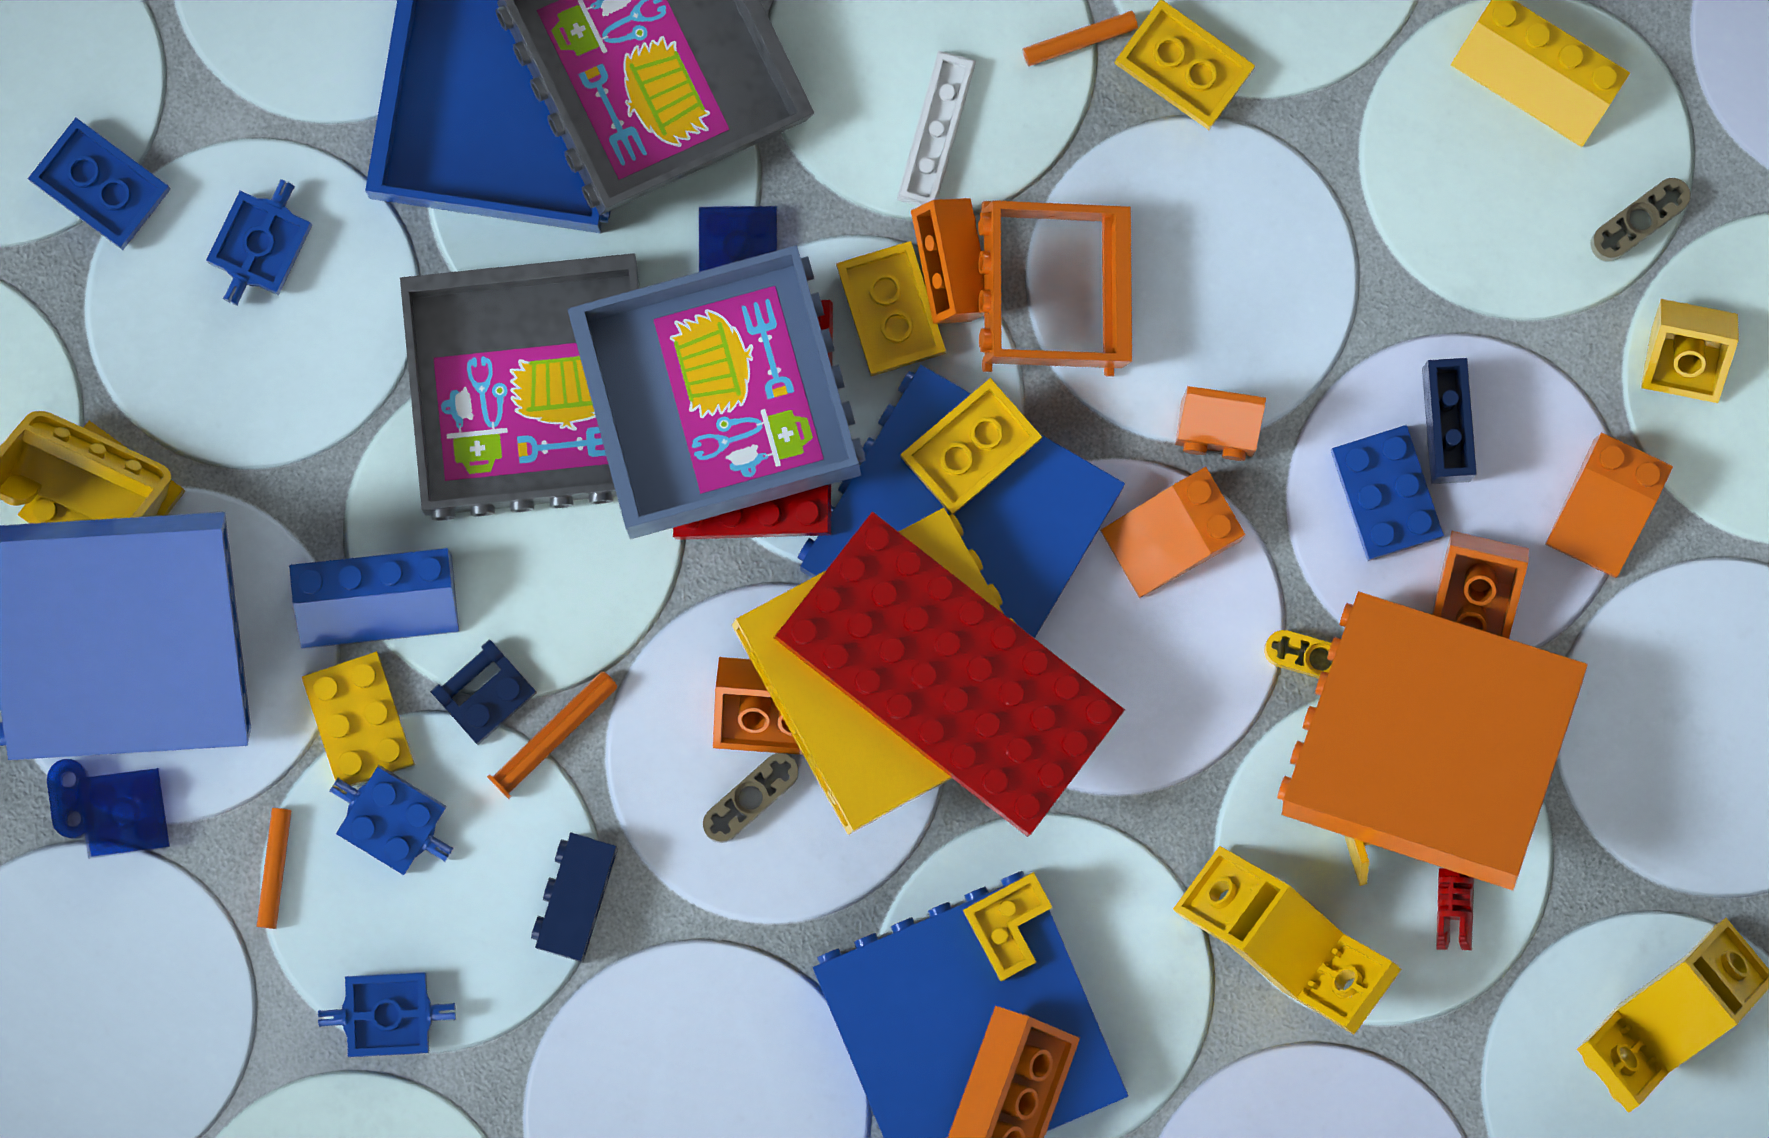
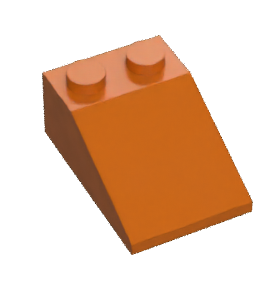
M1601 432L1593 440L1545 545L1617 578L1647 522L1673 466Z
M1207 467L1175 483L1100 530L1139 598L1236 545L1246 535Z
M1451 531L1432 615L1509 639L1529 563V548Z

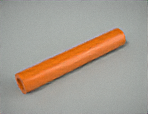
M1129 11L1022 48L1025 61L1029 67L1138 29L1137 20L1133 11Z
M272 808L256 927L277 928L292 810Z

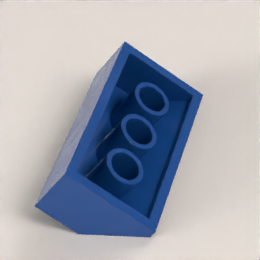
M448 548L289 565L292 602L302 649L459 632L452 554Z

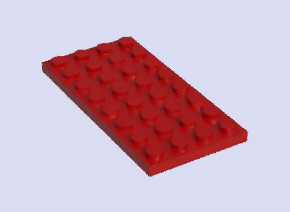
M873 511L774 636V639L1027 837L1032 834L1125 711L1118 703Z

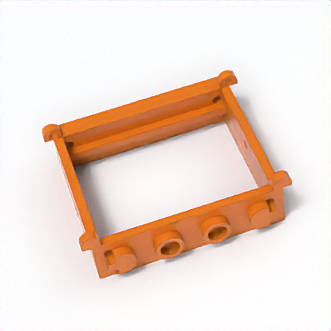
M983 201L980 220L978 221L979 235L984 236V251H980L978 261L979 273L984 274V289H981L979 294V311L984 313V328H981L979 333L980 352H985V356L982 359V371L992 372V364L1104 368L1105 376L1113 377L1114 368H1123L1131 363V207ZM1001 217L1102 221L1103 353L1002 349Z

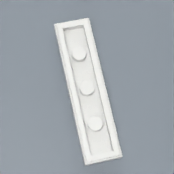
M938 51L897 196L898 201L921 206L931 200L938 199L974 71L975 60Z

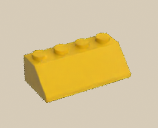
M1491 0L1451 63L1452 67L1580 147H1583L1630 74L1629 71L1515 0Z

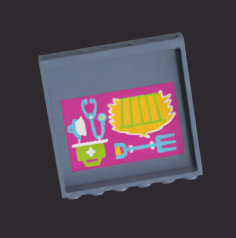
M797 245L567 308L624 525L630 540L861 476L859 462L866 461L860 438H851L848 426L855 424L850 402L841 403L838 389L845 388L839 365L831 366L828 353L835 351L829 328L824 330L820 328L817 317L825 315L819 293L811 294L807 281L814 279L809 257L801 258Z

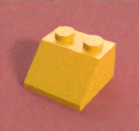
M1660 299L1650 333L1641 388L1719 403L1739 341L1738 314Z

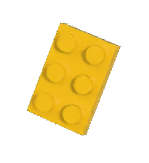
M1163 0L1157 2L1114 63L1208 130L1211 129L1255 68L1253 63Z
M911 241L836 263L871 377L946 354L938 324H933L926 286Z
M989 378L901 453L900 457L944 508L954 515L1041 441L1042 436L996 383Z
M377 651L302 676L335 781L339 777L342 781L354 786L369 781L378 765L392 773L415 765Z

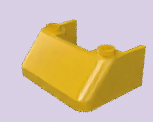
M46 411L29 413L0 446V500L13 506L28 504L39 494L93 520L156 516L171 481L170 471L161 463Z

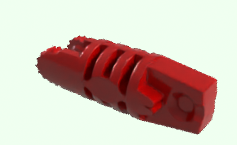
M1439 868L1436 949H1448L1450 943V920H1460L1459 944L1462 950H1472L1474 878L1445 868Z

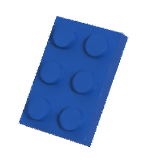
M78 118L72 121L28 177L32 184L121 250L125 249L171 190L167 184Z
M1407 425L1343 444L1330 450L1367 561L1425 544L1444 536Z

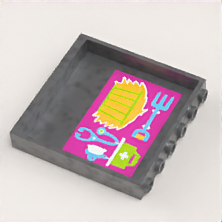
M498 0L497 2L499 6L496 9L497 18L505 31L510 29L516 42L513 44L514 53L522 66H528L533 77L530 80L531 88L538 101H545L550 112L547 119L551 130L556 137L562 136L568 149L565 151L568 165L574 173L579 171L585 184L582 187L584 198L591 208L596 207L599 215L807 121L814 114L760 0Z
M635 253L400 277L421 509L424 515H432V520L442 521L456 518V512L471 511V516L480 517L495 514V508L510 507L511 512H528L534 510V504L550 503V508H566L574 505L573 500L589 499V504L613 502L612 496H617L567 308L639 289Z

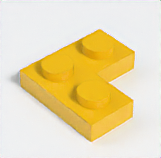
M1034 872L963 909L969 924L1000 981L1036 963L1018 926L1053 907Z

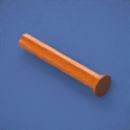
M600 672L493 777L489 774L487 778L504 796L510 799L512 796L509 793L617 689L616 682L607 673Z

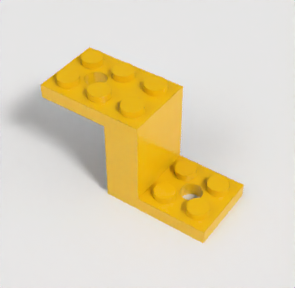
M1221 846L1217 848L1173 908L1185 920L1229 945L1283 993L1355 1035L1402 970L1393 961L1345 935L1290 885ZM1228 890L1226 896L1223 899L1219 900L1221 894L1224 891ZM1350 979H1354L1352 985L1349 988L1343 990L1345 984Z
M1725 917L1714 925L1686 956L1622 1001L1577 1048V1051L1582 1055L1586 1066L1594 1071L1605 1083L1613 1099L1621 1103L1629 1113L1641 1105L1668 1073L1735 1027L1769 989V969Z

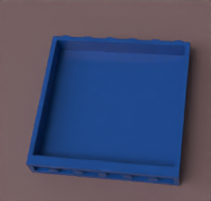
M397 0L365 188L368 198L600 233L602 222L609 223L611 211L599 215L596 207L591 208L586 202L582 192V187L585 184L579 171L574 173L569 167L565 157V151L568 149L562 136L556 137L551 130L547 116L550 115L544 100L540 102L536 98L530 84V80L533 79L527 65L522 66L514 53L513 44L516 43L510 29L505 31L497 18L498 0Z

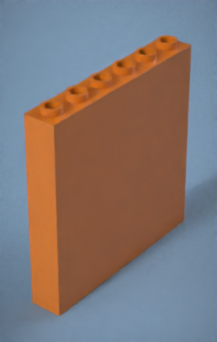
M1358 591L1354 604L1346 603L1339 624L1345 627L1341 639L1334 637L1327 657V660L1333 661L1329 673L1322 671L1315 690V694L1320 695L1317 707L1309 706L1302 729L1308 730L1304 743L1297 741L1290 760V764L1296 765L1292 777L1284 776L1277 796V799L1283 800L1282 815L1514 891L1588 664Z

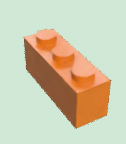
M971 198L936 199L911 210L933 324L971 322L983 317L984 313L979 311V294L981 289H984V274H980L978 268L981 247Z

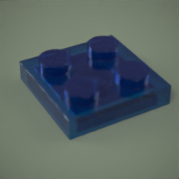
M777 206L699 207V272L777 251Z
M159 768L83 777L77 780L88 859L167 849L170 847Z

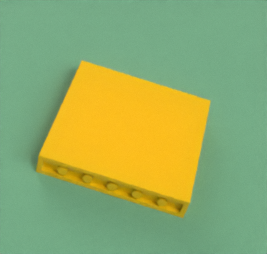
M942 508L899 531V533L1003 613L1000 605L1003 604L1002 598L992 583L987 585L980 572L983 570L982 562L973 549L968 550L961 538L964 532L955 515H948L945 508ZM822 572L736 618L732 623V627L846 833L850 835L952 778L774 639L777 632L824 574Z

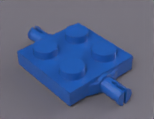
M280 179L271 200L256 198L239 191L206 259L208 264L226 271L233 278L223 297L225 301L238 306L247 285L258 286L277 295L280 294L312 227L311 222L293 215L285 207L295 188L293 184L286 183L285 180Z
M380 765L377 766L369 781L358 790L338 777L329 791L350 803L347 816L336 834L402 875H405L415 857L424 850H427L444 862L453 850V847L433 836L436 823L447 806Z
M427 973L345 977L346 997L342 1009L318 1010V1017H334L333 1019H318L319 1027L343 1025L347 1036L348 1057L430 1053L429 1030L432 1021L456 1020V1013H440V1011L456 1010L455 1003L431 1005L427 994Z

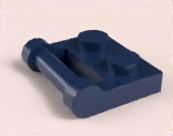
M490 639L481 646L483 650L444 685L438 684L430 691L477 745L537 694L536 690ZM494 662L500 668V671L461 706H458L452 698Z

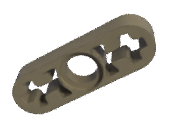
M1678 178L1665 179L1599 227L1591 239V249L1594 255L1602 261L1610 262L1617 260L1681 213L1689 204L1691 197L1687 184ZM1664 189H1667L1669 192L1677 190L1680 194L1676 200L1678 206L1670 202L1658 212L1654 205L1660 202L1666 195ZM1635 210L1646 211L1651 218L1650 227L1645 230H1638L1633 227L1630 222L1631 212ZM1620 221L1626 235L1615 244L1617 251H1614L1611 247L1605 250L1601 246V243L1604 241L1602 234L1605 233L1609 238L1614 236L1622 228L1617 224ZM1628 235L1634 240L1630 241Z
M776 753L768 757L705 814L703 829L707 837L714 842L725 843L738 835L795 784L798 778V766L795 760L784 753ZM777 762L779 765H783L787 762L790 765L787 771L790 778L785 782L781 778L776 779L770 785L776 792L769 796L766 787L761 782L755 780V778L762 774L766 781L773 774L771 767L773 763ZM747 787H755L762 793V802L755 809H746L739 802L741 791ZM732 800L737 811L747 818L739 822L737 816H735L728 823L729 833L724 834L722 831H718L714 834L710 830L714 826L712 817L717 814L720 818H723L730 813L731 809L725 805Z

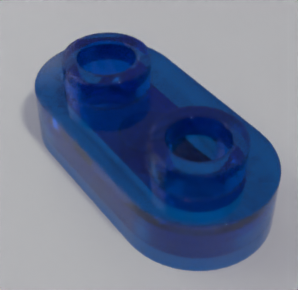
M59 760L50 767L47 774L52 824L60 835L69 839H79L87 835L94 824L89 774L86 768L75 760ZM68 773H73L76 777V782L71 787H65L63 784V778ZM78 812L81 816V821L77 826L71 827L68 823V817L71 813Z

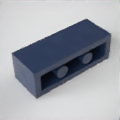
M1467 358L1428 360L1422 367L1431 484L1471 482L1477 475Z
M571 832L568 841L561 839L554 861L560 863V868L556 879L549 877L543 895V900L549 902L544 917L537 916L531 939L537 940L536 949L584 963L617 855V846Z

